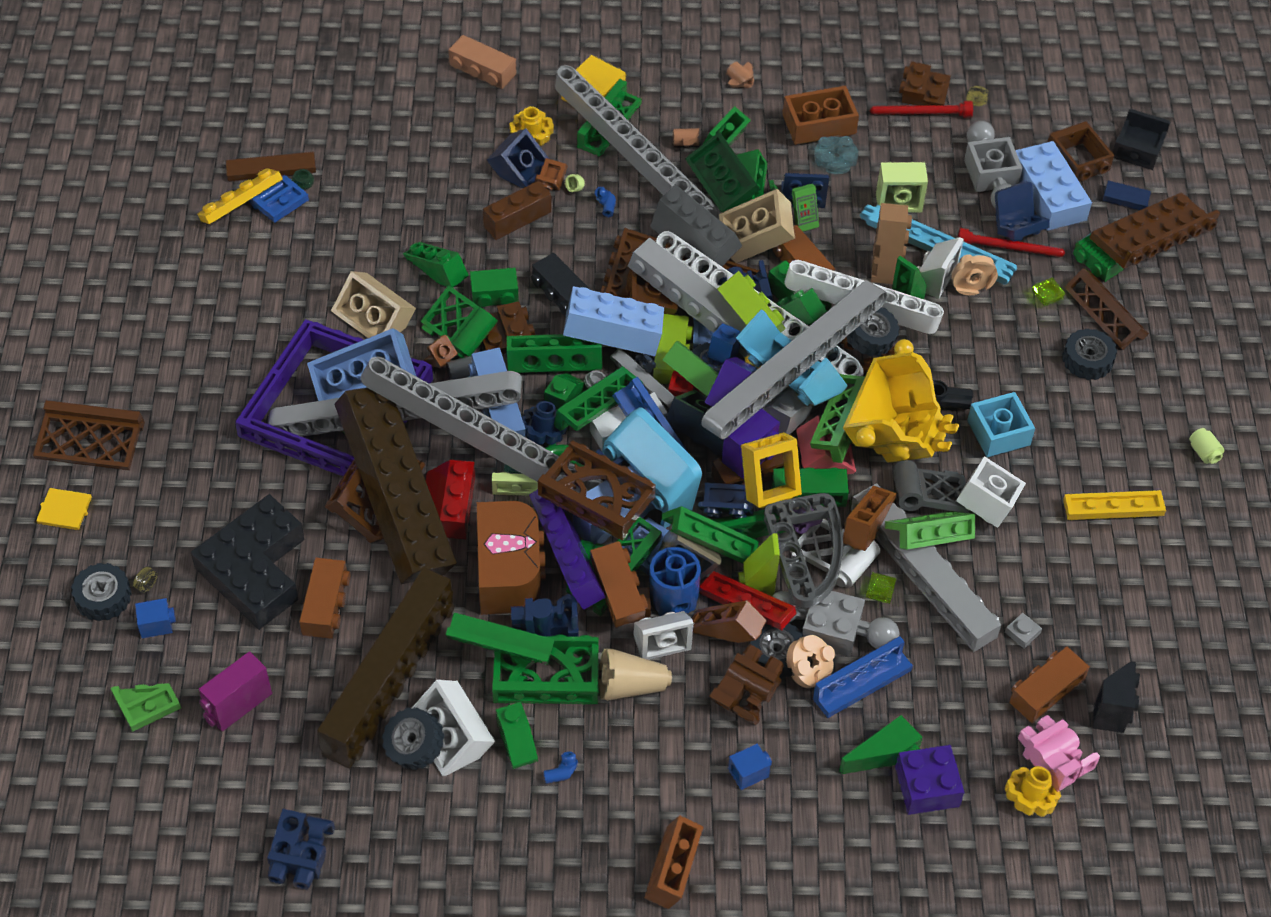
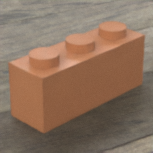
M462 35L449 49L450 66L500 89H503L516 75L515 58L467 36Z

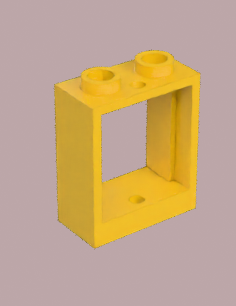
M783 432L741 445L747 501L759 508H765L768 504L792 499L802 494L796 438ZM783 453L786 485L763 491L760 459Z

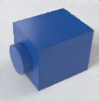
M722 323L712 334L707 357L722 364L725 359L736 357L740 349V343L736 337L741 331Z
M166 598L135 604L137 625L141 638L173 633L172 623L176 622L174 607L169 608Z
M757 743L729 757L728 770L740 790L768 778L772 762L768 753L762 751Z

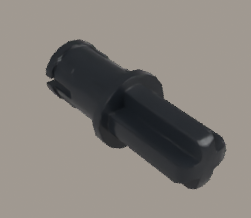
M632 351V357L635 359V362L645 369L647 373H651L652 369L656 368L653 356Z

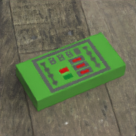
M813 184L792 189L795 225H798L802 231L819 227L816 187Z

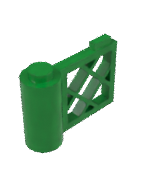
M448 285L420 322L424 324L421 327L431 336L436 333L440 337L447 335V327L457 325V331L451 338L448 335L447 337L457 351V355L464 358L465 356H472L498 320ZM451 294L455 295L456 304L446 307L447 299ZM472 307L471 313L467 317L462 318L461 309ZM456 310V319L447 321L446 312ZM441 314L442 323L432 325L430 321L433 317Z

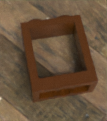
M1087 121L1049 134L1048 142L1054 141L1078 181H1085L1090 177L1110 171L1114 154ZM1083 144L1095 160L1078 165L1066 149Z

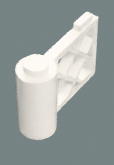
M823 519L819 525L810 527L807 532L802 534L798 542L800 548L803 545L814 543V551L805 552L802 550L805 562L807 561L828 573L831 564L822 561L821 556L832 555V548L821 550L818 548L819 542H832L828 521ZM821 526L829 530V534L816 536L815 531ZM873 541L866 551L853 549L849 545L843 546L841 568L836 584L840 587L850 588L880 554L879 545ZM790 551L792 553V558H794L796 554L793 551Z

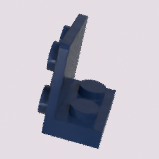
M785 173L784 181L781 182V193L791 202V207H793L792 189L813 184L816 187L817 208H825L829 175Z

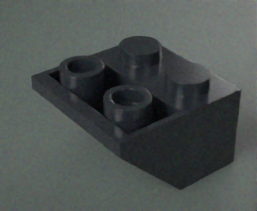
M1130 661L1103 680L1093 705L1092 729L1124 733L1127 725L1132 724L1134 711H1137L1139 707V696L1135 695V688L1139 686L1140 673L1136 672V662Z

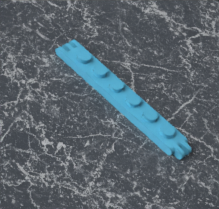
M866 205L860 214V217L866 220V224L877 229L880 205L876 207ZM912 220L911 229H906L909 231L908 243L930 252L935 244L955 239L915 220ZM963 242L960 259L968 254L992 258L998 273L996 281L1004 285L1008 284L1017 269L1014 263Z

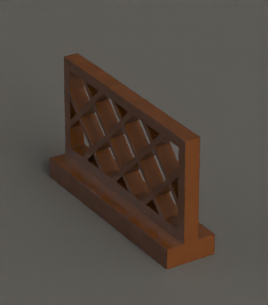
M45 400L43 407L45 415L33 453L35 459L130 470L139 433L143 431L145 424L140 412ZM50 421H58L63 425V427L52 434L48 430ZM77 424H82L87 428L77 436H74L70 430ZM101 427H106L110 430V433L100 439L93 433ZM124 430L133 431L132 436L124 442L117 436ZM67 431L72 439L60 446L55 438ZM91 434L96 442L84 449L78 441ZM115 437L119 445L107 452L102 444ZM50 441H53L57 446L50 453L42 452L43 446ZM75 443L81 450L73 456L66 455L64 450ZM99 446L105 453L97 459L90 458L88 455L89 452ZM123 449L127 454L125 462L114 461L111 456Z

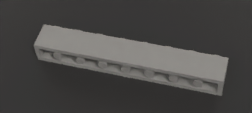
M650 237L633 252L628 267L714 333L722 323L739 331H742L747 326L716 288ZM740 344L739 353L744 358L750 356Z
M873 485L853 496L851 511L854 510ZM893 502L875 539L973 652L998 638L1001 628L998 617L985 607L982 599L970 590L965 579L955 573L949 561L941 557L934 545L913 549H900V531L885 529V521L907 518L904 510L901 507H897Z

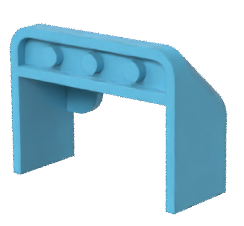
M762 309L736 337L750 355L747 359L757 368L765 364L791 342L789 338L777 329ZM826 357L822 362L817 361L788 385L799 394L797 398L806 406H809L810 403L816 406L841 394L848 387Z
M639 407L635 409L604 441L602 452L611 461H615L622 456L642 477L648 478L656 485L655 499L652 501L656 509L664 513L682 506L692 511L702 477L699 464L644 408ZM661 519L660 525L664 528L671 525Z

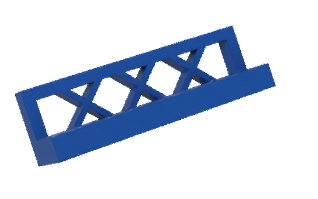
M639 377L634 378L626 387L613 394V398L626 417L639 407L644 408L685 449Z
M899 636L815 684L813 700L825 716L830 718L912 671L913 665L902 653L904 640Z

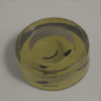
M973 86L968 90L967 101H973L974 106H983L988 101L989 92L984 87Z
M149 566L144 567L136 575L133 587L141 593L149 591L157 581V572Z

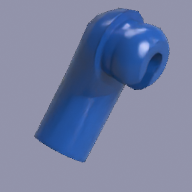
M604 187L596 188L594 192L596 199L604 206L602 214L605 217H612L616 203L615 196Z
M567 751L562 754V761L558 768L543 771L546 784L567 780L572 776L578 764L576 755L573 752Z

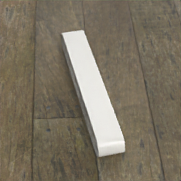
M794 260L789 264L784 284L788 289L795 292L800 289L805 292L813 288L820 300L837 304L864 280L805 261ZM874 284L887 292V298L882 308L888 309L894 315L898 325L927 334H933L938 330L944 314V310L940 305Z

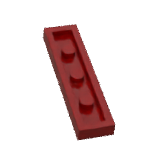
M715 571L699 587L701 595L721 604L748 600L767 620L766 624L783 630L797 614L795 606Z

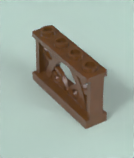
M571 440L568 447L547 473L542 474L538 479L539 496L622 541L649 503L655 499L656 485L651 480L631 472L629 468L620 466L612 462L605 455H599L590 450L586 445L579 444ZM572 460L583 465L579 467L575 463L576 473H572L568 469V464ZM563 471L566 477L556 481V478ZM606 479L611 487L613 497L600 496L591 500L586 497V487L583 482ZM575 484H576V485L580 488V490H581L579 493L573 490V489H576ZM628 490L641 496L639 500L634 502L623 501L622 498L631 499L634 497V494L627 492ZM601 503H606V506H607L608 508H606V507H604V506H602V505H600V504H601ZM622 507L631 509L625 518L621 516Z
M354 459L325 505V508L331 513L335 512L366 537L369 543L383 540L384 537L378 521L374 526L365 521V509H368L367 516L369 520H372V515L375 513ZM418 460L420 468L422 470L425 466V463ZM358 485L362 487L363 495L362 492L358 493L356 491ZM346 504L358 507V513L354 512Z

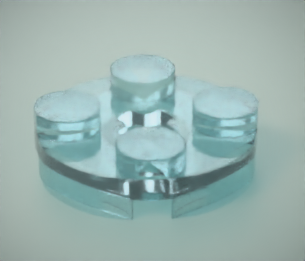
M822 137L815 148L814 159L819 167L821 165L826 168V172L843 174L850 171V168L857 164L858 149L853 144L851 137Z

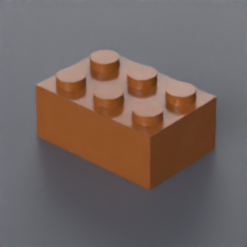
M846 86L784 96L782 115L795 145L857 133L859 114Z

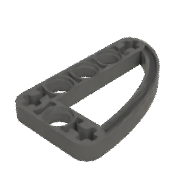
M820 493L768 504L764 511V521L769 536L778 531H785L789 534L787 538L778 537L780 552L779 564L791 599L800 608L815 606L831 593L841 568L843 533L835 500L829 494ZM795 507H803L806 512L797 514L793 509ZM772 513H776V515L779 516L778 523H776L775 515ZM827 518L832 540V561L825 579L815 588L793 524ZM793 551L796 556L794 558H786L782 553ZM792 571H800L804 576L796 579L791 577L790 573ZM803 586V592L805 596H808L807 598L800 594V587Z

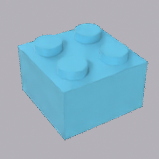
M1015 392L971 404L967 421L986 457L1031 445L1035 427Z

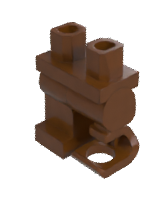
M750 644L742 655L736 654L717 688H714L709 697L714 703L757 725L760 721L761 703H768L774 695L776 688L781 683L779 675L784 664L770 656L764 667L757 664L763 652ZM746 691L751 694L746 700L748 704L744 707L738 706Z

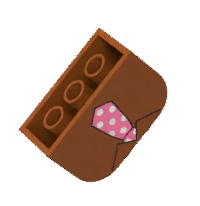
M477 502L481 615L511 613L512 606H525V598H533V602L540 598L541 581L546 580L544 530L539 531L536 512L532 507L523 502Z

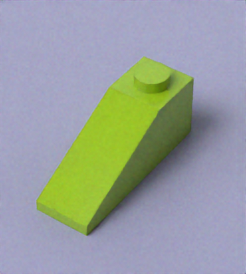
M777 533L771 534L743 562L742 572H738V582L770 596L775 592L780 557Z

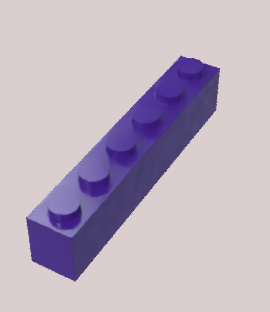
M538 489L529 494L568 587L583 610L604 599L606 596L568 511L539 496Z

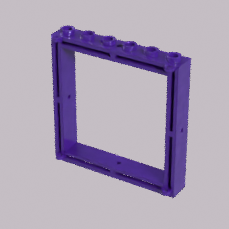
M305 319L236 420L235 425L238 437L344 476L354 460V456L261 421L312 346L333 353L363 341V339ZM411 358L416 376L427 383H431L433 381L432 365L423 360Z

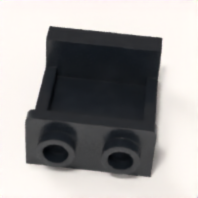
M1129 109L1121 133L1114 145L1112 152L1114 158L1153 170L1171 122L1160 117Z

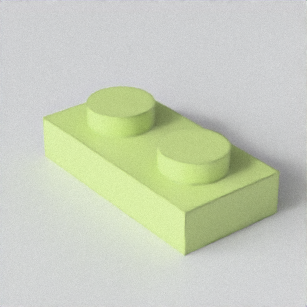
M509 472L492 473V494L529 496V494L538 489V482L524 474Z

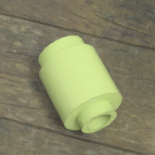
M1201 428L1190 436L1192 448L1204 463L1214 464L1222 459L1224 448L1211 431Z

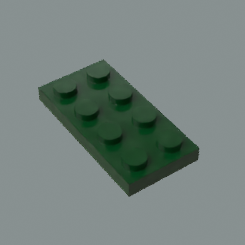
M720 132L685 158L721 213L741 205L761 190Z

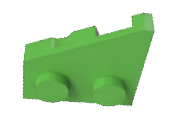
M169 683L156 684L154 686L135 685V689H120L119 686L110 688L132 732L181 709V705Z

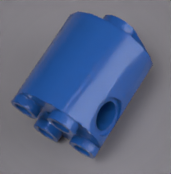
M668 547L659 551L651 560L649 568L650 604L658 611L659 616L669 612L677 613L681 611L687 614L696 609L699 598L701 567L695 554L687 549Z

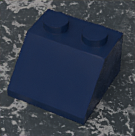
M524 128L511 133L489 156L487 162L500 178L523 189L536 180V175H540L545 159H549V157L529 131Z

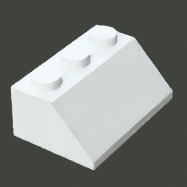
M436 680L411 708L414 709L415 707L428 712L436 717L443 727L444 745L440 750V755L434 759V763L442 776H447L480 759L495 742L458 681Z

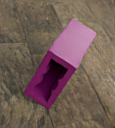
M249 651L199 688L201 696L199 703L205 710L203 716L208 724L212 727L216 725L223 732L272 695L266 667Z

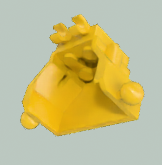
M906 339L899 340L895 344L894 351L896 355L873 358L843 426L844 431L855 446L873 448L877 454H882L887 463L933 457L934 452H947L950 450L952 442H944L946 434H955L959 427L958 423L951 424L953 415L947 414L943 416L941 414L940 405L935 397L931 369L921 355L913 352V344Z

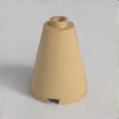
M612 648L604 649L599 663V670H602V679H598L601 700L609 701L662 692L666 690L667 686L671 685L672 673L664 664Z

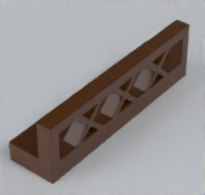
M1083 268L1064 287L1121 349L1124 350L1136 337L1143 340L1149 335L1142 325L1087 269ZM1083 280L1086 283L1085 293H1076L1073 288ZM1090 297L1100 298L1099 308L1089 307ZM1104 312L1114 313V324H1105L1103 322ZM1118 327H1127L1131 331L1123 341L1118 338Z

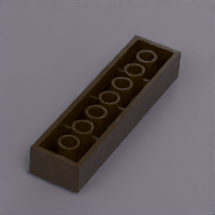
M367 387L345 391L334 405L401 585L414 582L423 568L440 575H445L457 563L396 403Z
M426 568L422 569L318 728L317 733L323 757L349 769L355 761L358 762L361 759L365 744L376 735L379 722L388 716L391 703L402 694L405 681L414 675L417 662L420 658L426 656L429 644L433 637L437 638L440 634L445 618H450L455 605L452 600L451 579Z

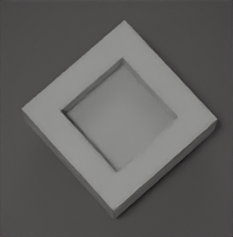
M1022 613L1006 627L1005 633L1025 648L1041 634L1042 628Z

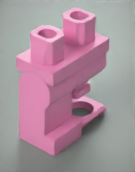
M1047 715L1041 718L1036 725V729L1040 733L1037 734L1030 726H1027L1021 730L1018 739L1025 746L1023 756L1027 760L1030 759L1035 767L1040 766L1047 769L1051 774V785L1059 792L1074 783L1076 779L1092 771L1100 757L1098 753H1093L1080 761L1083 752L1078 749L1080 742L1077 734L1072 729L1067 728L1068 724L1064 720L1056 723Z

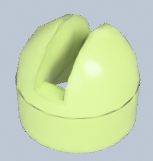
M570 174L565 180L566 189L570 192L581 191L585 184L583 177L577 174Z

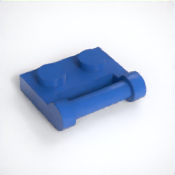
M286 175L282 176L283 179L249 200L254 209L260 210L274 223L309 200L308 193Z

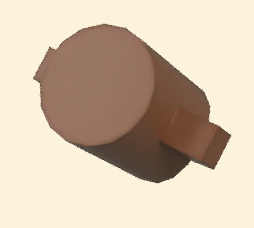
M734 62L729 66L727 70V75L731 78L728 82L729 86L732 88H750L753 86L754 77L751 63L747 62L742 66L740 63Z
M699 128L673 129V146H699Z

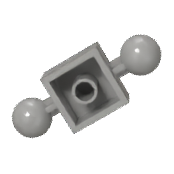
M976 121L967 130L968 144L964 161L975 191L993 190L991 203L996 209V191L1019 184L1023 168L1011 138L994 139L993 127L986 121Z
M779 591L772 595L774 598L795 606L797 614L790 622L795 618L805 621L802 632L803 637L814 635L821 638L834 649L836 654L850 657L856 635L867 637L868 642L876 649L899 637L898 626L889 618L880 617L871 623L861 620L865 599L831 591L817 605L809 608H800L793 603L788 591Z

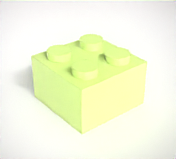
M925 162L881 163L876 189L877 205L881 206V203L908 205V212H922L928 185Z

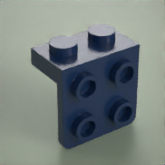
M1025 181L996 191L995 207L998 235L1008 237L1012 241H1019L1024 236L1039 234L1041 230L1050 227L1048 218L1035 215L1033 185L1031 182Z
M705 483L704 502H699L698 507L704 514H707V517L722 518V514L732 515L733 519L753 516L754 504L746 500L745 485Z

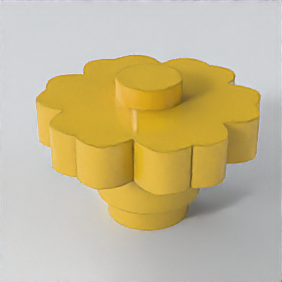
M536 107L525 108L519 114L514 115V121L510 123V133L526 128L539 146L550 141V135L554 133L552 118L546 117L545 112L539 111Z
M1040 766L1033 767L1030 770L1025 767L1014 770L1005 785L1007 799L1015 802L1014 807L1026 815H1032L1035 812L1037 815L1044 817L1047 814H1051L1061 794L1051 785L1050 772Z

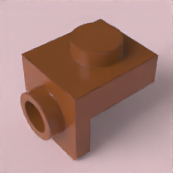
M546 158L540 175H536L535 179L540 181L548 191H552V189L559 191L568 166L565 163Z
M442 335L427 347L430 355L424 361L432 365V367L440 369L446 366V362H449L458 353L447 335Z

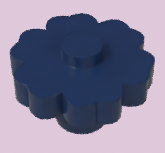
M541 401L535 407L524 410V414L521 416L527 439L538 445H542L545 442L553 445L556 442L562 441L563 435L567 433V427L560 431L554 426L557 410L553 403Z

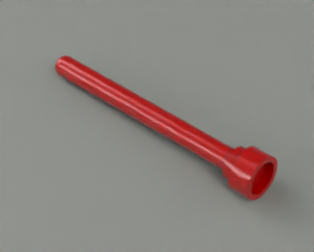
M963 101L959 105L872 106L870 113L873 115L959 114L963 118H972L973 101Z
M959 228L957 237L963 238V242L970 245L973 243L1056 257H1063L1065 255V251L1062 248L974 235L973 232L965 228Z

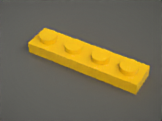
M269 168L260 171L257 174L258 177L242 182L239 185L240 188L235 191H228L217 202H211L203 206V210L197 213L200 221L211 224L283 179L279 171Z
M1161 490L1065 494L1063 498L1067 520L1164 516L1166 512Z

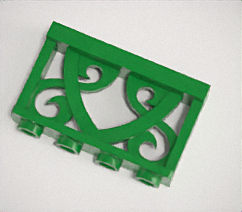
M564 635L544 636L555 639L550 658L564 668V670L557 672L550 682H542L537 673L528 669L535 662L511 656L512 662L517 664L512 666L504 661L503 653L494 651L493 703L598 704V637L582 635L580 637H566ZM573 654H587L590 660L585 665L576 667L575 665L582 661L583 656L576 658ZM501 668L512 672L508 681H500ZM592 669L591 682H583L580 673ZM526 676L531 677L534 681H525L527 680ZM564 677V680L567 682H558V680Z

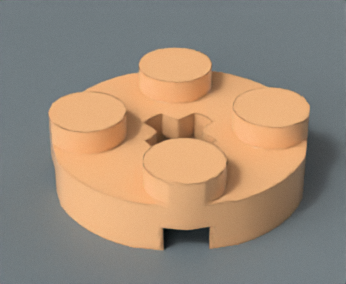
M964 255L951 273L953 285L963 295L979 294L978 290L991 288L998 277L993 259L982 255Z
M814 635L800 637L792 642L787 651L786 662L788 668H791L794 674L792 676L793 680L805 688L815 687L817 682L832 674L835 652L824 640ZM808 657H811L813 661V665L811 667L810 662L807 661Z

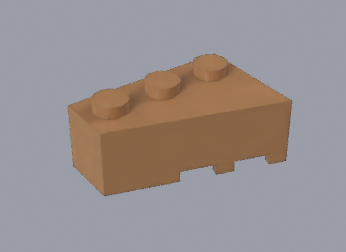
M881 203L873 247L871 282L893 284L897 258L899 256L905 258L906 246L904 244H908L909 231L906 229H911L912 215H908V205Z

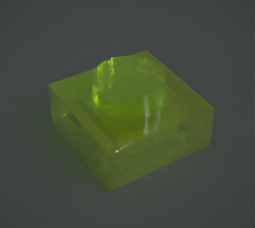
M1053 277L1033 285L1032 292L1044 307L1064 299L1065 292Z
M872 572L866 598L890 604L897 578Z

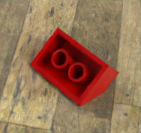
M449 460L427 472L425 481L447 538L466 539L476 479L474 462Z

